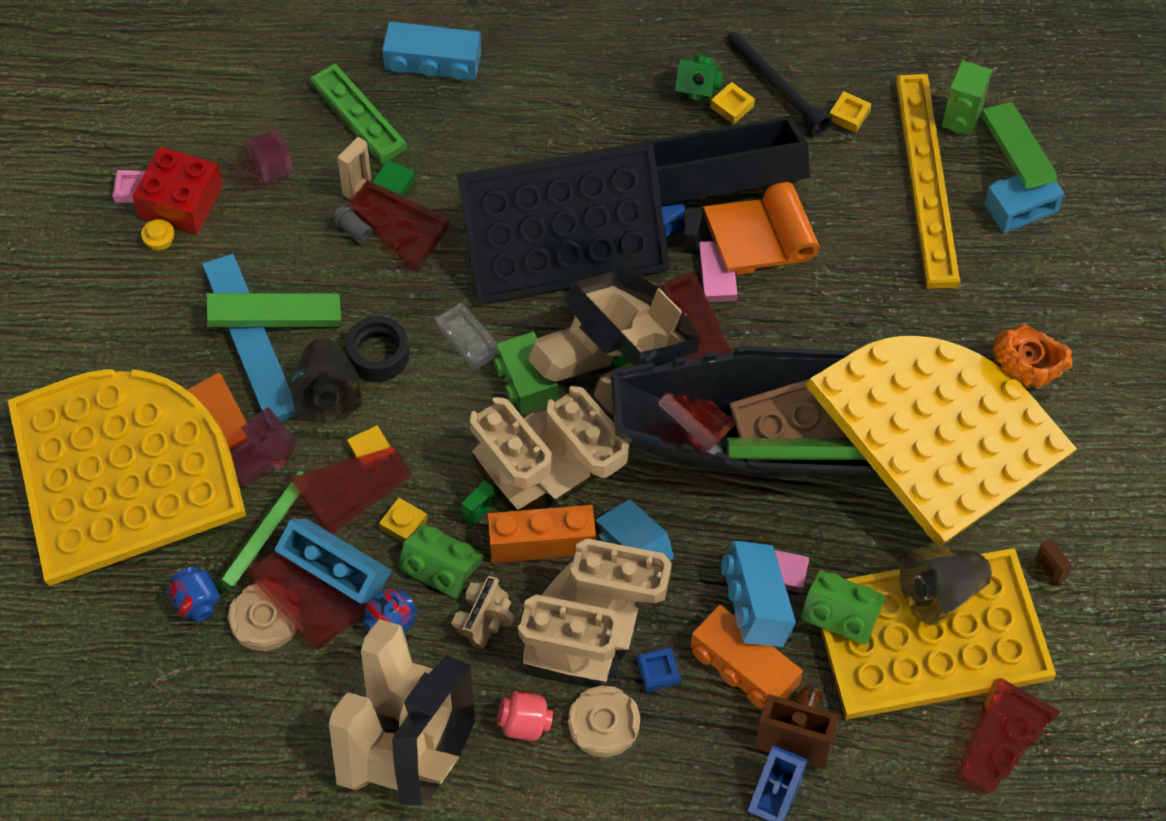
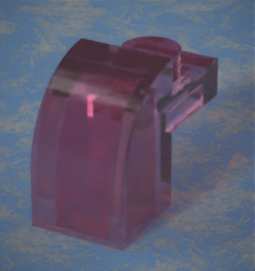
M278 129L243 141L245 151L256 169L259 181L263 185L294 173L289 148Z
M269 406L241 427L249 439L231 452L236 476L245 487L272 466L279 470L288 461L295 449V439Z

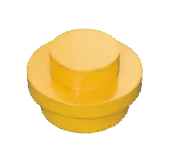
M161 219L148 222L141 232L145 245L156 251L167 249L175 235L173 226Z

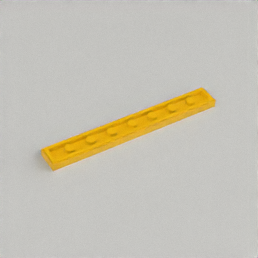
M928 74L897 75L896 88L926 289L959 288L960 277Z

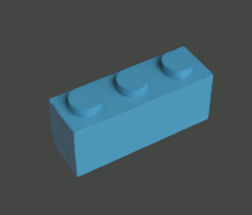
M389 21L382 50L384 69L398 73L408 72L424 74L426 76L452 77L459 80H476L482 52L481 32Z
M307 518L290 520L274 550L360 604L367 603L380 594L392 572L391 569Z
M734 541L728 554H725L722 558L721 572L726 577L728 598L733 603L735 624L740 629L743 643L783 647L796 621L774 547L767 544Z

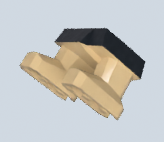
M624 268L574 282L564 299L575 315L571 327L535 339L528 360L544 378L557 382L609 366L614 356L623 355L630 362L618 368L652 362L654 366L673 363L675 358L697 352L700 335L689 318L660 288ZM612 371L599 377L594 397L611 415H614L611 385Z
M587 538L577 543L574 561L569 563L560 572L542 595L536 594L524 602V612L521 623L518 625V635L525 644L523 664L531 676L572 685L614 687L619 661L629 650L638 613L635 603H657L665 600L672 565L665 553Z
M379 619L365 636L361 649L366 697L347 692L332 711L329 721L337 785L358 790L370 783H375L398 790L400 804L423 805L435 793L459 759L475 723L471 665L449 655H446L434 669L412 662L402 626ZM376 713L395 718L399 721V729L396 734L383 731ZM441 736H442V742H441L440 745L437 747V745H438V743H439V740H440V738H441Z

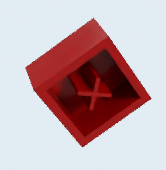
M159 146L133 194L138 217L147 221L165 220L174 229L198 235L223 187L219 165L215 162Z

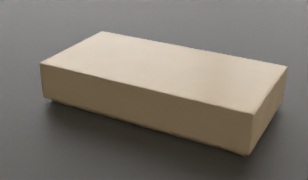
M357 137L337 157L342 193L350 200L354 199L372 181L367 142L360 137Z

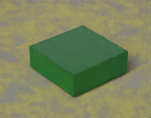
M388 159L373 179L372 189L400 201L416 179L415 171Z
M484 480L461 503L462 518L470 526L475 525L495 505L493 486Z

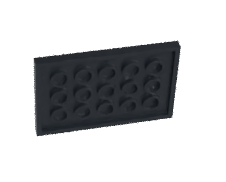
M651 140L457 174L478 304L571 288L574 282L624 268L637 275L670 270L654 146Z

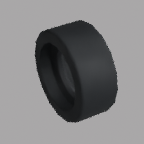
M372 316L362 319L352 326L346 336L345 350L350 369L362 379L370 382H383L393 379L403 372L409 362L410 350L405 329L393 319L384 316ZM376 336L387 337L396 342L397 351L387 360L371 362L359 356L358 347L369 338Z

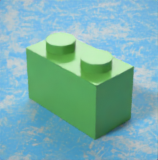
M962 60L950 88L942 127L956 133L972 136L983 109L992 69Z
M534 331L497 343V357L493 358V364L498 377L504 376L507 382L505 391L511 404L516 403L521 415L548 406L550 399L554 402L558 401V383L544 378L528 360L533 343L537 339Z

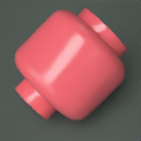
M517 690L510 693L508 698H502L497 715V725L502 727L503 733L509 738L534 742L540 738L543 731L549 732L553 711L547 710V702L543 696Z

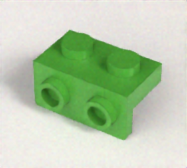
M423 524L404 542L398 569L457 599L462 593L465 580L481 565L484 553L472 548L465 542H460L442 533L438 528Z
M820 570L808 592L801 619L859 643L867 644L876 620L883 608L886 595L877 592L869 586H860L845 580L838 574Z

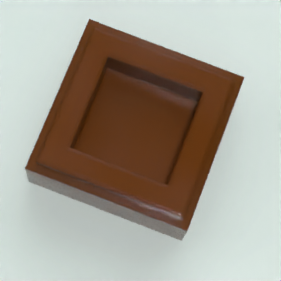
M1051 538L1040 545L1035 562L1052 583L1058 586L1067 580L1072 564Z

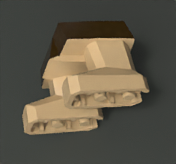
M569 387V394L556 402L552 399L548 401L547 411L532 413L525 418L520 415L508 399L498 397L493 398L492 405L477 414L475 411L471 413L470 430L480 442L472 450L476 469L486 482L493 486L494 492L512 511L550 508L597 476L602 478L610 476L622 468L628 461L629 442L615 435L614 423L582 387Z

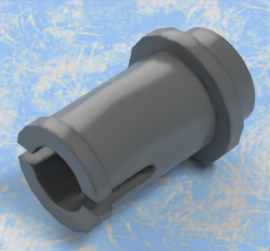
M340 206L332 216L334 225L338 229L343 228L359 244H364L373 234L374 229L355 214V209L351 206Z

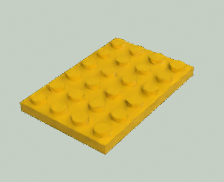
M1015 548L845 579L860 586H869L877 592L886 595L883 608L876 620L868 643L862 644L820 627L845 720L1054 681L1056 677V672Z

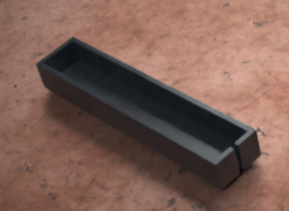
M791 116L651 140L654 146L661 206H670L675 202L689 199L702 200L706 196L717 194L731 195L739 190L751 188L764 189L769 185L778 183H796L801 179L810 178L808 142Z

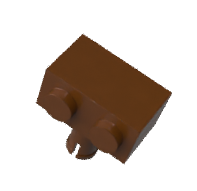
M811 686L801 688L797 702L769 694L759 719L755 749L770 753L774 745L808 760V765L825 770L835 744L840 715L818 709L823 695L817 688H814L809 699L808 695Z

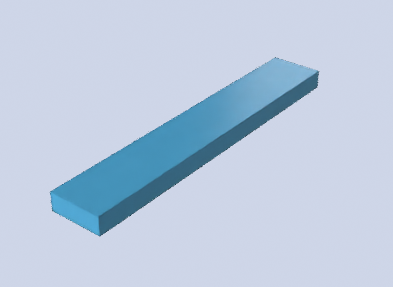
M234 254L202 264L213 293H249ZM227 327L267 426L298 416L297 405L264 327Z

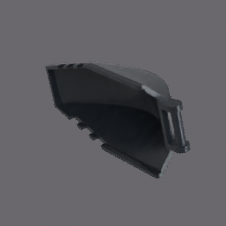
M742 346L736 347L734 352L717 355L716 351L705 353L703 358L686 361L685 357L675 358L673 363L654 366L652 362L613 369L611 372L615 435L658 457L699 469L755 477L814 475L879 476L867 460H780L774 463H760L750 460L747 462V459L729 458L727 453V438H740L729 403L808 380L854 351Z

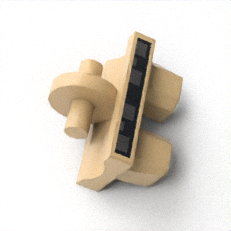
M488 576L485 583H470L466 591V600L473 608L470 613L456 612L451 622L456 633L468 638L474 648L484 650L491 633H497L500 626H512L515 620V616L508 610L511 605V601L508 599L509 595L500 588L497 577Z

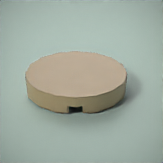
M260 582L249 585L242 590V594L237 599L234 598L230 604L228 619L232 634L241 645L251 650L269 651L280 648L292 639L299 626L300 613L296 598L285 590L283 586L277 583Z
M600 685L589 688L581 693L580 697L570 707L568 728L571 738L582 751L592 756L608 758L622 754L633 745L639 734L640 713L637 704L631 697L629 698L628 695L616 687Z

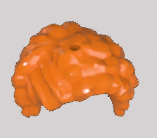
M1022 324L1015 329L1002 330L994 337L992 351L995 358L994 363L1001 367L1002 371L1009 373L1011 379L1019 381L1024 388L1030 386L1038 389L1040 386L1049 384L1053 379L1061 377L1063 371L1072 368V350L1067 345L1060 344L1053 338L1047 337L1045 333L1036 331L1026 324Z

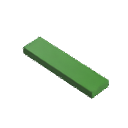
M336 63L310 77L312 87L357 137L367 142L368 150L380 164L385 163L388 159L390 160L407 149L405 140Z
M1013 102L982 109L983 120L1025 189L1057 182V172Z
M207 293L206 295L207 327L341 326L339 294Z
M727 438V453L729 458L866 460L850 439Z
M299 470L289 479L215 582L218 590L223 593L234 587L309 482L310 477Z

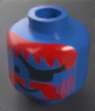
M189 567L172 576V583L169 585L167 592L180 618L194 619L195 622H200L214 614L213 608L218 604L220 596L207 571L197 570L196 567Z
M387 588L365 604L364 610L367 618L363 620V624L369 632L380 619L401 625L403 631L406 632L414 626L416 620L414 614L418 610L404 590L400 589L397 591Z

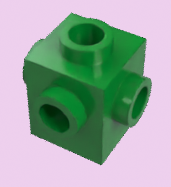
M695 54L694 58L682 57L679 62L675 91L688 93V98L693 100L706 101V97H712L715 94V90H721L724 72L719 71L720 63L713 62L712 56ZM696 74H702L704 81L698 80Z

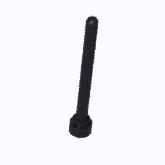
M730 32L728 34V42L803 116L804 126L812 135L818 136L828 129L832 118L822 108H812L738 33Z

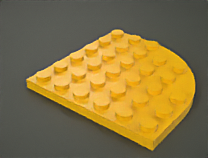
M897 336L875 341L854 351L810 378L805 385L938 548L1077 450L1019 381L1011 379L1009 373L1002 371L1001 367L984 356L945 340L922 336Z
M103 369L76 375L8 400L44 582L49 586L246 516L232 456L220 426L211 413L193 394L167 378L154 373L133 369L132 372H115L113 369Z

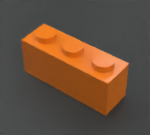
M593 505L488 513L492 563L573 557L576 553L577 543L586 538L596 540Z
M721 605L692 633L691 649L694 656L705 665L711 664L716 668L721 678L732 687L738 686L747 694L750 702L759 709H764L769 694L787 699L801 683L803 670L773 646L743 643L740 629L735 624V616Z

